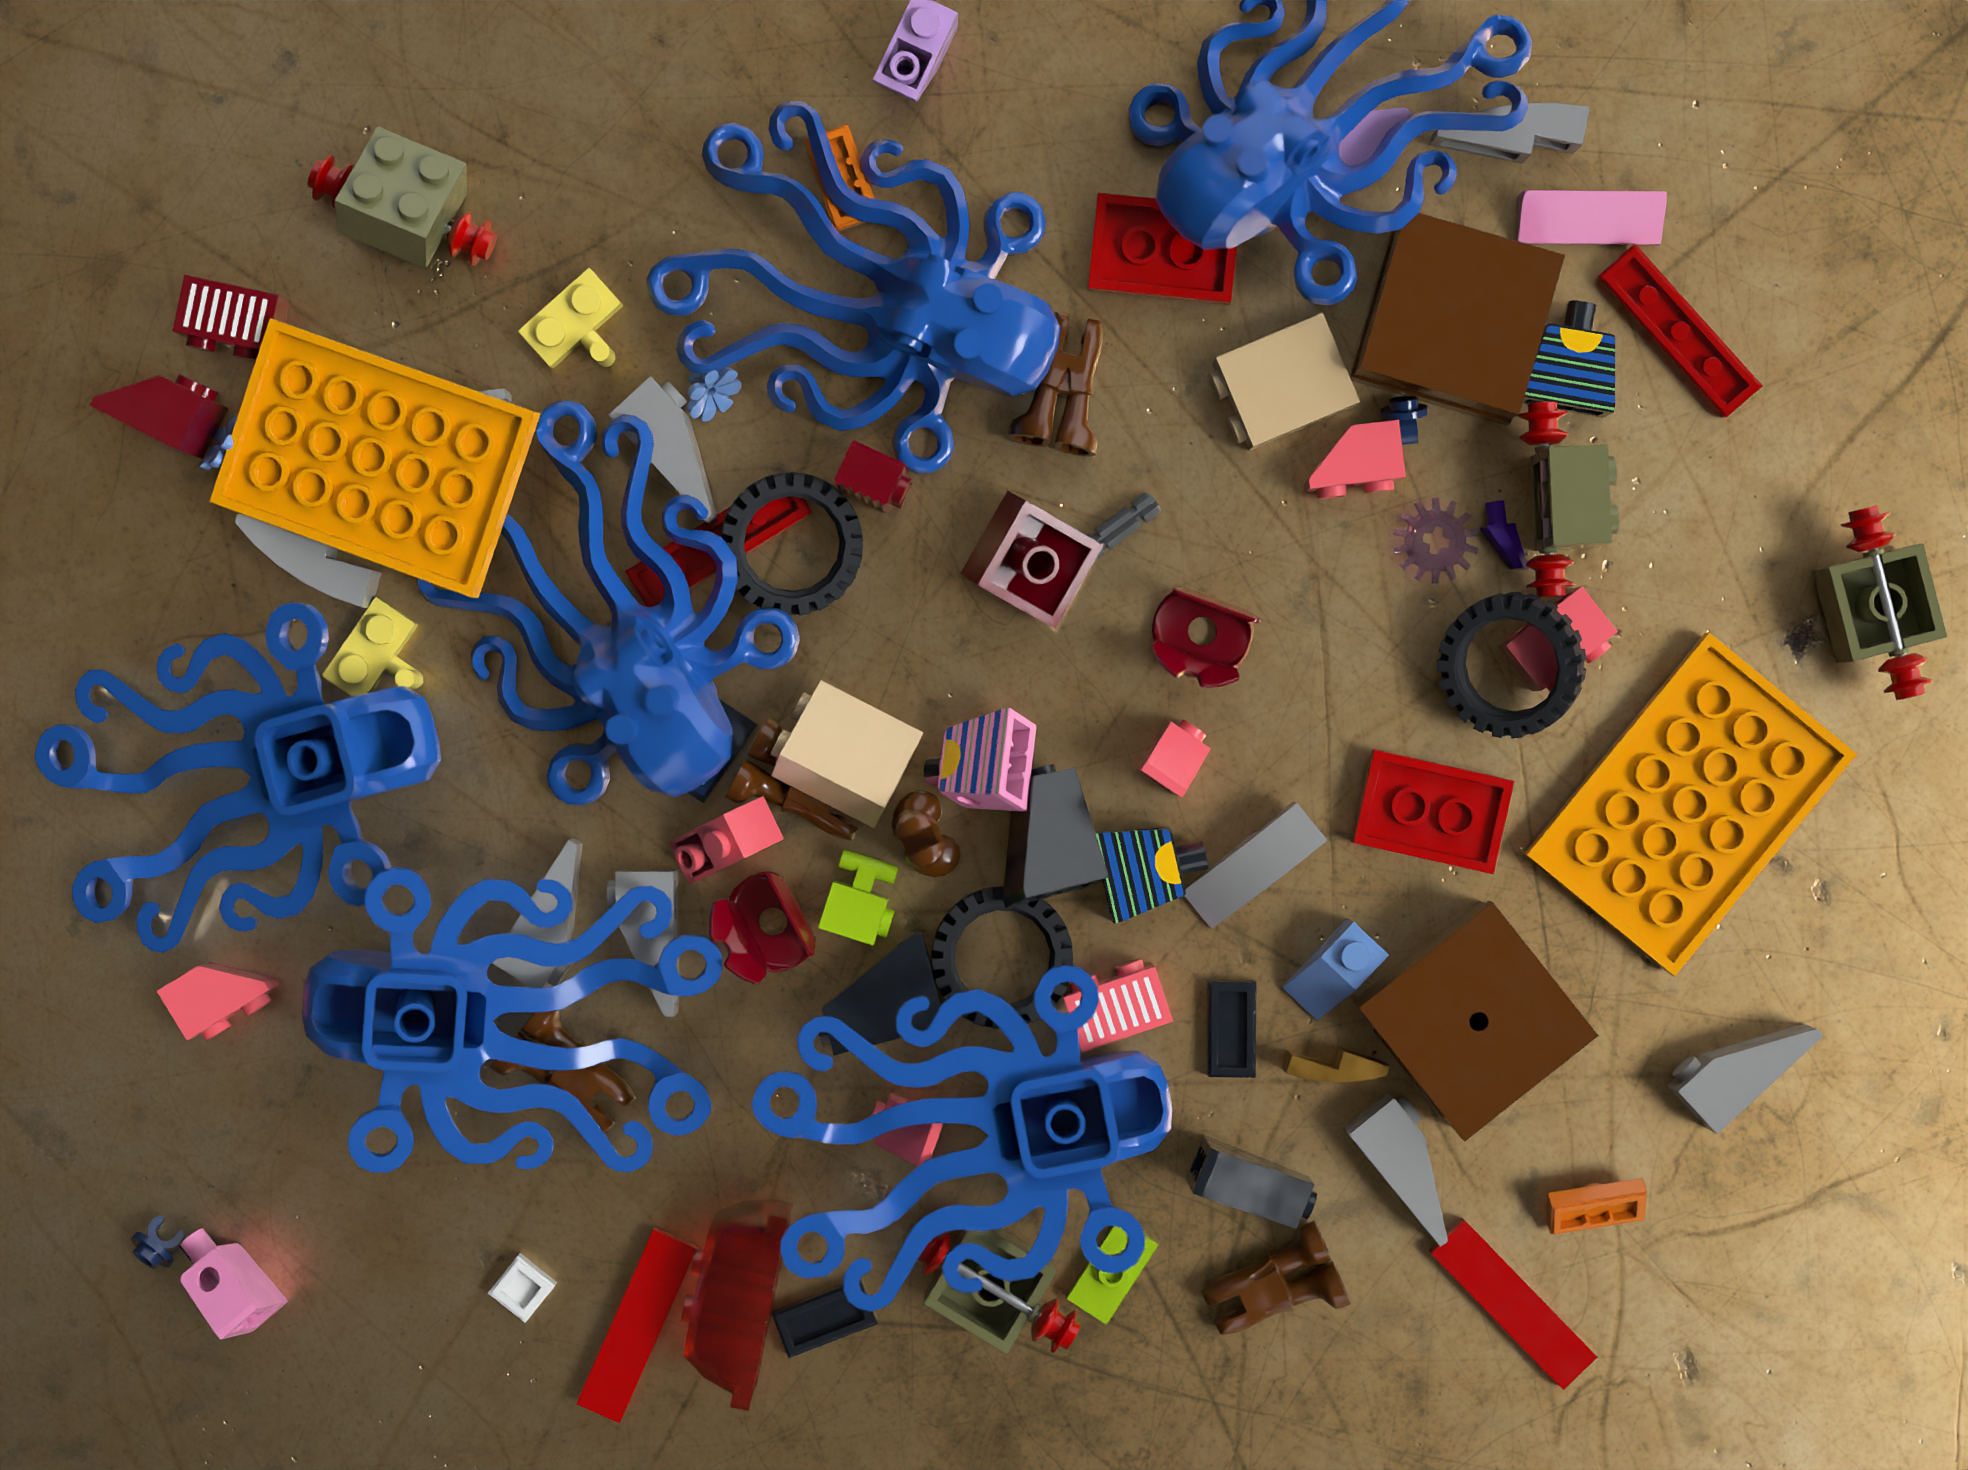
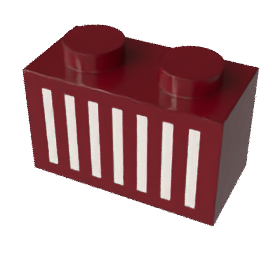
M184 274L172 331L187 338L186 346L208 352H215L216 344L234 348L233 356L256 362L269 319L286 323L290 301L278 294Z

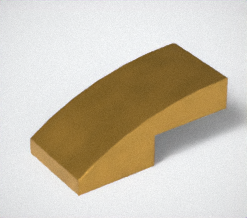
M1338 1047L1333 1064L1287 1050L1281 1068L1286 1074L1304 1079L1325 1082H1358L1387 1076L1390 1066L1382 1060Z

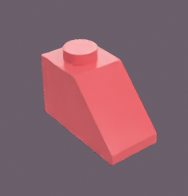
M1182 719L1178 726L1172 722H1167L1136 769L1175 796L1182 798L1211 749L1202 743L1206 734Z
M890 1092L886 1104L877 1101L872 1116L893 1106L914 1100ZM943 1123L920 1124L894 1129L874 1138L873 1144L916 1166H920L923 1162L931 1159Z

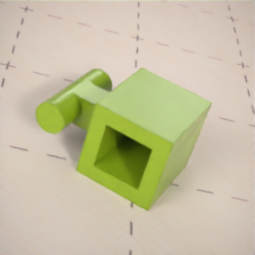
M844 849L838 867L855 872L856 876L853 885L838 880L833 881L818 928L873 946L877 935L887 937L895 910L886 908L889 900L888 896L872 892L871 890L875 879L893 885L899 866Z

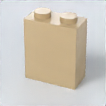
M1323 313L1216 357L1212 363L1215 371L1209 373L1210 381L1219 399L1226 397L1233 412V415L1227 417L1236 442L1239 444L1245 441L1249 451L1353 408L1360 402Z
M820 680L812 696L804 692L791 716L792 719L798 721L792 733L783 729L770 754L778 759L771 776L875 829L924 732Z

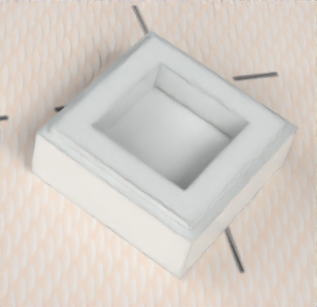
M520 1253L488 1294L526 1323L557 1282Z

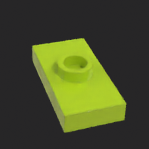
M1112 1225L1098 1247L1106 1254H1118L1124 1250L1127 1244V1235L1122 1228ZM1144 1234V1250L1137 1264L1122 1272H1103L1088 1261L1067 1293L1066 1299L1107 1325L1158 1247V1242Z

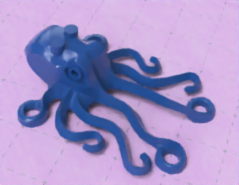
M1242 0L1239 3L1240 11L1249 12L1255 6L1265 5L1269 8L1270 15L1265 22L1235 21L1221 25L1202 42L1197 61L1198 78L1203 97L1213 113V116L1207 118L1202 129L1193 123L1186 97L1179 89L1170 84L1153 83L1143 87L1133 97L1129 106L1130 128L1135 137L1143 143L1164 146L1175 143L1179 139L1183 141L1169 156L1159 173L1156 203L1166 221L1181 236L1204 250L1233 248L1255 235L1267 234L1278 226L1290 244L1298 251L1294 267V279L1296 289L1303 298L1314 304L1329 306L1340 302L1354 290L1357 281L1354 258L1348 249L1340 243L1313 237L1305 226L1307 214L1314 212L1342 228L1365 233L1381 234L1403 229L1420 212L1424 200L1423 170L1426 166L1437 165L1442 169V177L1434 185V190L1437 194H1445L1453 186L1457 176L1455 161L1447 153L1431 150L1420 153L1411 160L1406 172L1403 200L1392 211H1364L1342 204L1340 198L1346 194L1366 188L1381 179L1394 166L1411 140L1423 132L1431 130L1506 131L1512 129L1523 121L1528 110V97L1519 86L1509 81L1489 82L1483 87V97L1487 99H1493L1497 96L1509 98L1512 105L1510 113L1503 116L1432 110L1415 113L1396 123L1385 134L1370 158L1359 165L1349 166L1342 161L1339 156L1340 142L1382 102L1401 95L1427 92L1449 86L1461 78L1466 70L1472 66L1484 75L1492 78H1503L1516 74L1530 59L1532 40L1529 31L1521 21L1513 16L1494 15L1489 17L1440 67L1409 69L1372 81L1350 97L1333 114L1326 118H1314L1313 105L1336 69L1364 41L1395 20L1410 0H1387L1375 11L1335 38L1317 55L1293 88L1284 89L1269 82L1273 74L1284 65L1307 53L1315 45L1325 28L1327 0H1307L1306 16L1299 29L1289 38L1260 55L1245 73L1238 93L1233 98H1230L1226 93L1220 74L1221 50L1235 40L1266 37L1275 33L1281 27L1285 16L1282 0ZM1496 35H1507L1513 39L1516 51L1511 56L1503 58L1493 57L1486 49L1487 41ZM1162 103L1170 105L1175 113L1173 120L1168 125L1157 127L1146 121V110L1152 105ZM1324 260L1334 261L1340 268L1341 274L1339 279L1329 286H1321L1315 283L1311 273L1317 262Z
M787 101L778 105L770 117L768 128L774 145L783 151L790 150L793 147V140L785 131V123L794 116L802 118L806 125L824 189L831 201L847 215L857 220L891 226L904 234L908 242L907 250L900 257L890 258L853 243L840 235L828 219L816 197L800 182L780 173L763 172L764 149L761 141L751 129L735 122L717 126L704 141L701 154L706 170L714 179L738 191L773 194L782 197L794 208L806 230L824 254L842 265L867 276L875 283L879 292L868 298H851L818 291L801 285L783 275L770 262L755 252L739 249H717L665 257L650 269L646 282L650 299L657 309L667 315L685 316L694 313L706 300L709 292L710 271L730 268L750 273L771 292L796 308L813 315L860 325L867 330L869 335L868 343L863 350L851 352L842 350L819 332L807 326L778 323L766 326L707 358H698L692 349L694 341L697 338L711 337L715 334V326L712 322L699 320L685 327L678 337L676 346L679 360L689 371L699 374L709 370L719 371L772 346L787 345L802 350L823 367L838 374L851 377L884 378V385L868 399L854 407L841 410L826 401L814 376L805 367L798 364L784 365L770 374L767 382V393L777 408L787 413L795 410V402L788 399L781 389L782 384L786 380L795 379L801 386L807 408L818 422L838 431L863 428L879 419L897 404L912 382L917 380L921 382L925 390L922 406L899 422L894 430L892 439L896 459L905 463L908 470L915 474H932L944 467L952 456L954 448L952 431L941 414L950 383L954 379L1008 397H1014L1035 390L1048 373L1058 349L1061 326L1048 303L1026 291L995 280L1007 255L1026 254L1038 246L1044 235L1046 224L1044 212L1033 197L1022 192H1009L992 202L985 212L983 220L988 248L979 260L968 261L965 258L970 226L967 202L962 186L949 168L928 159L912 160L889 172H881L876 165V158L880 154L889 153L898 156L903 152L902 144L890 139L873 141L865 148L861 156L862 172L871 184L880 188H892L921 179L935 184L943 198L946 211L947 235L943 238L937 235L921 216L908 207L891 201L859 195L847 186L836 164L820 115L813 107L803 101ZM737 139L745 144L747 159L738 168H727L719 161L718 149L725 141ZM1010 209L1021 210L1029 217V229L1020 237L1011 238L1006 236L1001 229L1000 219ZM680 270L689 276L692 288L690 293L682 300H671L666 297L662 285L668 274L672 271ZM927 428L937 438L938 448L931 456L921 458L911 452L909 438L916 429Z
M560 400L547 406L540 413L536 434L546 455L579 495L578 533L583 565L595 587L609 606L612 614L611 626L597 625L588 619L559 591L538 561L532 544L523 528L509 514L506 515L501 534L509 543L529 587L544 610L580 646V654L576 664L569 665L563 663L554 654L541 621L532 610L515 598L507 595L481 592L479 598H471L451 590H438L432 586V583L416 578L418 590L428 602L435 606L492 613L509 619L521 633L530 658L539 673L553 686L572 696L575 700L571 706L553 709H538L524 705L516 692L518 660L515 649L509 641L498 636L482 637L475 643L470 653L472 669L478 679H487L489 670L484 663L485 654L488 651H495L501 654L502 665L497 682L498 701L512 722L536 731L569 730L596 719L600 721L604 731L602 736L594 743L570 744L559 750L550 760L546 775L548 786L558 799L570 805H586L597 801L605 793L610 780L607 759L616 751L631 774L645 788L657 793L677 797L698 788L715 776L731 758L733 730L717 697V688L712 681L713 678L729 671L742 662L758 669H778L788 664L795 656L800 642L798 628L788 613L778 608H759L749 613L740 622L735 637L729 646L720 651H711L706 648L704 641L723 620L732 602L738 583L737 558L720 536L710 531L683 529L677 525L676 516L681 510L687 509L691 511L699 520L707 518L708 510L700 500L690 495H679L667 501L662 512V525L668 538L677 544L707 552L717 565L713 590L702 611L695 613L692 608L689 586L682 569L673 557L649 536L642 522L641 509L654 447L653 434L646 422L634 415L623 414L611 420L604 429L601 442L602 451L606 456L614 458L619 453L617 443L619 435L625 431H631L637 435L638 445L621 507V527L627 545L633 554L658 576L664 588V598L660 604L653 607L640 605L606 558L603 544V506L600 489L592 474L581 463L596 443L597 429L595 419L583 404L571 400ZM571 416L579 424L578 437L570 445L557 443L553 436L554 423L560 417ZM761 624H772L777 627L781 634L780 646L774 652L766 653L758 649L754 644V632L756 627ZM572 760L584 761L591 769V779L588 785L582 789L571 787L566 779L565 772Z
M291 602L276 608L270 615L265 631L266 645L272 656L288 671H296L298 685L296 692L291 696L286 695L272 666L253 646L243 639L226 633L204 639L194 650L188 669L181 678L173 676L172 663L174 659L182 657L186 649L180 644H174L164 649L157 661L158 680L167 690L179 694L188 692L197 684L212 659L227 655L239 662L251 674L261 688L260 693L253 694L239 690H219L204 695L183 709L166 711L144 699L108 671L100 669L87 671L77 683L75 696L76 704L82 715L92 722H104L109 716V712L105 708L95 706L92 701L91 689L94 685H100L154 729L164 733H187L196 730L219 715H233L240 720L244 729V737L237 741L200 743L179 748L164 755L142 773L115 774L96 770L94 743L86 731L77 725H55L45 730L42 734L35 752L37 767L50 782L66 788H89L118 793H147L158 787L167 778L179 772L198 768L234 767L244 770L251 778L248 784L241 790L220 796L201 805L173 844L158 854L108 858L86 865L77 874L72 886L73 901L78 912L84 918L94 923L119 918L129 908L135 878H154L172 872L187 862L200 849L202 843L216 825L256 813H261L268 819L269 833L265 840L255 846L220 847L213 849L198 859L188 875L168 932L164 937H157L152 927L153 918L159 913L160 905L150 901L141 907L136 923L137 933L144 946L151 951L165 953L180 943L197 900L205 884L212 876L223 871H253L266 868L279 861L298 844H301L303 847L302 862L298 879L289 895L274 898L249 884L236 883L230 885L223 893L219 910L222 919L230 928L242 932L255 929L258 921L251 916L246 918L239 917L234 906L238 898L245 899L264 915L276 919L300 914L313 898L319 882L323 864L322 827L325 825L332 826L337 831L341 841L340 845L334 847L328 869L329 881L333 891L347 904L357 907L365 905L367 888H360L355 883L352 875V866L355 859L364 861L372 870L371 881L380 871L391 868V864L387 855L376 844L362 840L360 825L352 811L351 802L424 783L431 779L442 758L434 718L426 698L405 686H400L326 704L322 700V682L315 664L326 651L329 639L328 625L322 614L312 605ZM295 619L302 621L308 630L306 643L299 650L295 649L290 642L288 632L291 621ZM61 740H67L73 746L74 760L69 768L63 767L58 760L57 748ZM99 878L105 880L112 889V898L107 907L100 906L95 897V888ZM389 887L384 891L383 896L388 892Z
M391 867L380 871L368 885L365 893V909L375 924L390 932L391 953L361 949L331 952L309 968L303 989L302 1020L306 1037L329 1056L366 1063L373 1068L384 1070L378 1106L361 1114L351 1127L348 1138L350 1155L359 1167L374 1173H388L403 1164L412 1152L414 1137L411 1127L402 1113L400 1107L402 1093L407 1087L418 1085L420 1087L425 1117L434 1136L445 1151L465 1164H491L505 1157L518 1142L530 1136L537 1140L538 1150L529 1156H519L515 1163L519 1169L537 1168L546 1163L551 1156L554 1141L546 1128L536 1122L525 1121L514 1125L489 1143H471L460 1133L454 1124L445 1103L447 1097L455 1098L475 1109L491 1113H510L541 1107L556 1110L563 1114L579 1131L606 1166L615 1171L626 1173L642 1168L650 1160L653 1150L652 1136L643 1124L637 1121H630L624 1124L622 1128L624 1134L636 1141L637 1149L632 1156L622 1157L617 1153L589 1112L569 1092L547 1084H529L509 1089L491 1088L486 1086L480 1079L482 1064L488 1059H497L542 1070L565 1071L590 1067L616 1058L627 1059L642 1065L655 1076V1081L649 1094L648 1111L653 1123L661 1131L674 1136L692 1133L703 1125L711 1114L710 1097L700 1082L659 1053L641 1043L619 1038L577 1048L546 1046L511 1037L501 1032L493 1021L500 1015L510 1012L537 1013L562 1010L604 985L621 980L638 982L668 995H697L709 990L720 978L723 965L722 955L718 947L704 935L684 934L670 940L660 954L658 963L654 966L636 959L616 958L592 964L579 971L570 979L553 987L499 986L493 984L487 974L489 965L497 959L510 957L545 967H558L576 963L589 956L626 919L635 907L643 901H649L656 907L657 914L655 918L650 922L642 924L639 928L641 936L652 939L659 936L669 926L673 915L672 902L665 892L653 886H639L629 890L589 929L570 942L555 944L525 935L503 933L489 935L468 944H458L457 939L470 917L489 900L507 902L531 924L540 928H552L564 922L572 911V896L568 888L558 881L541 879L537 883V888L541 893H550L557 899L558 905L556 908L545 913L537 907L525 889L512 881L485 879L464 890L451 904L439 922L429 953L422 954L413 946V932L426 918L431 907L430 891L417 872L408 867ZM393 884L409 888L414 896V903L403 914L392 913L385 907L383 902L384 891ZM686 950L698 951L704 956L706 961L705 968L695 978L681 976L676 968L678 957ZM686 1091L692 1096L694 1101L693 1110L684 1118L676 1119L668 1115L665 1109L667 1099L675 1092ZM378 1127H387L394 1131L397 1136L394 1147L384 1154L374 1153L366 1145L367 1135Z
M1069 965L1053 967L1046 972L1035 991V1008L1039 1016L1056 1032L1057 1047L1055 1052L1048 1057L1042 1056L1030 1028L1019 1014L1002 998L980 989L957 993L951 996L941 1005L931 1025L925 1031L914 1029L911 1025V1019L916 1012L927 1010L929 1007L928 998L922 996L907 1001L899 1009L896 1017L897 1032L907 1043L919 1047L930 1046L942 1038L960 1015L978 1011L989 1017L999 1026L1014 1046L1013 1052L1006 1053L986 1047L966 1046L949 1050L925 1062L903 1064L878 1050L839 1019L829 1016L813 1018L802 1027L797 1038L798 1051L802 1060L814 1070L827 1071L833 1066L831 1056L820 1054L814 1048L815 1037L820 1032H827L883 1079L898 1086L917 1088L932 1086L949 1077L967 1071L978 1072L985 1076L988 1081V1091L984 1096L977 1098H929L906 1102L883 1110L857 1123L829 1124L815 1121L817 1109L816 1093L808 1079L798 1072L784 1070L771 1073L764 1078L756 1089L751 1103L755 1117L767 1130L789 1138H805L832 1144H859L874 1139L888 1131L905 1126L959 1123L979 1127L988 1137L981 1145L972 1149L948 1153L923 1162L909 1173L883 1201L872 1209L812 1214L799 1219L789 1226L781 1239L780 1253L785 1266L792 1273L804 1279L827 1276L839 1267L843 1260L845 1237L847 1234H867L887 1227L902 1217L926 1191L937 1183L984 1173H998L1006 1180L1008 1186L1007 1195L1002 1201L991 1206L952 1205L942 1207L924 1216L911 1230L889 1269L880 1290L872 1296L865 1294L859 1286L861 1277L871 1270L872 1263L870 1260L859 1258L852 1262L844 1274L843 1289L848 1302L858 1309L871 1312L884 1308L893 1301L927 1244L937 1235L950 1230L989 1231L1001 1229L1019 1221L1035 1208L1042 1206L1045 1212L1038 1237L1024 1258L1007 1260L978 1244L964 1243L957 1245L946 1255L942 1267L944 1278L953 1289L964 1293L977 1292L983 1287V1283L978 1277L967 1279L959 1274V1264L965 1259L974 1260L992 1276L1006 1281L1033 1278L1052 1260L1060 1244L1066 1227L1068 1191L1070 1189L1080 1190L1086 1196L1089 1205L1088 1217L1080 1236V1246L1084 1257L1094 1267L1103 1272L1116 1273L1129 1269L1137 1264L1144 1250L1145 1235L1141 1224L1128 1211L1111 1205L1101 1168L1110 1165L1112 1162L1156 1149L1170 1132L1173 1108L1168 1082L1159 1062L1137 1050L1113 1052L1080 1059L1078 1028H1081L1093 1017L1099 1003L1098 988L1093 978L1082 968ZM1069 981L1079 988L1081 998L1079 1005L1072 1012L1062 1013L1057 1011L1051 1004L1050 996L1054 987L1062 982ZM782 1086L792 1088L799 1095V1107L797 1112L791 1117H781L775 1114L770 1107L771 1096L777 1088ZM1113 1225L1122 1228L1126 1233L1127 1244L1120 1253L1114 1255L1106 1254L1098 1247L1096 1238L1099 1231L1105 1226ZM813 1231L826 1239L828 1247L821 1261L811 1263L804 1260L799 1254L797 1243L802 1235Z

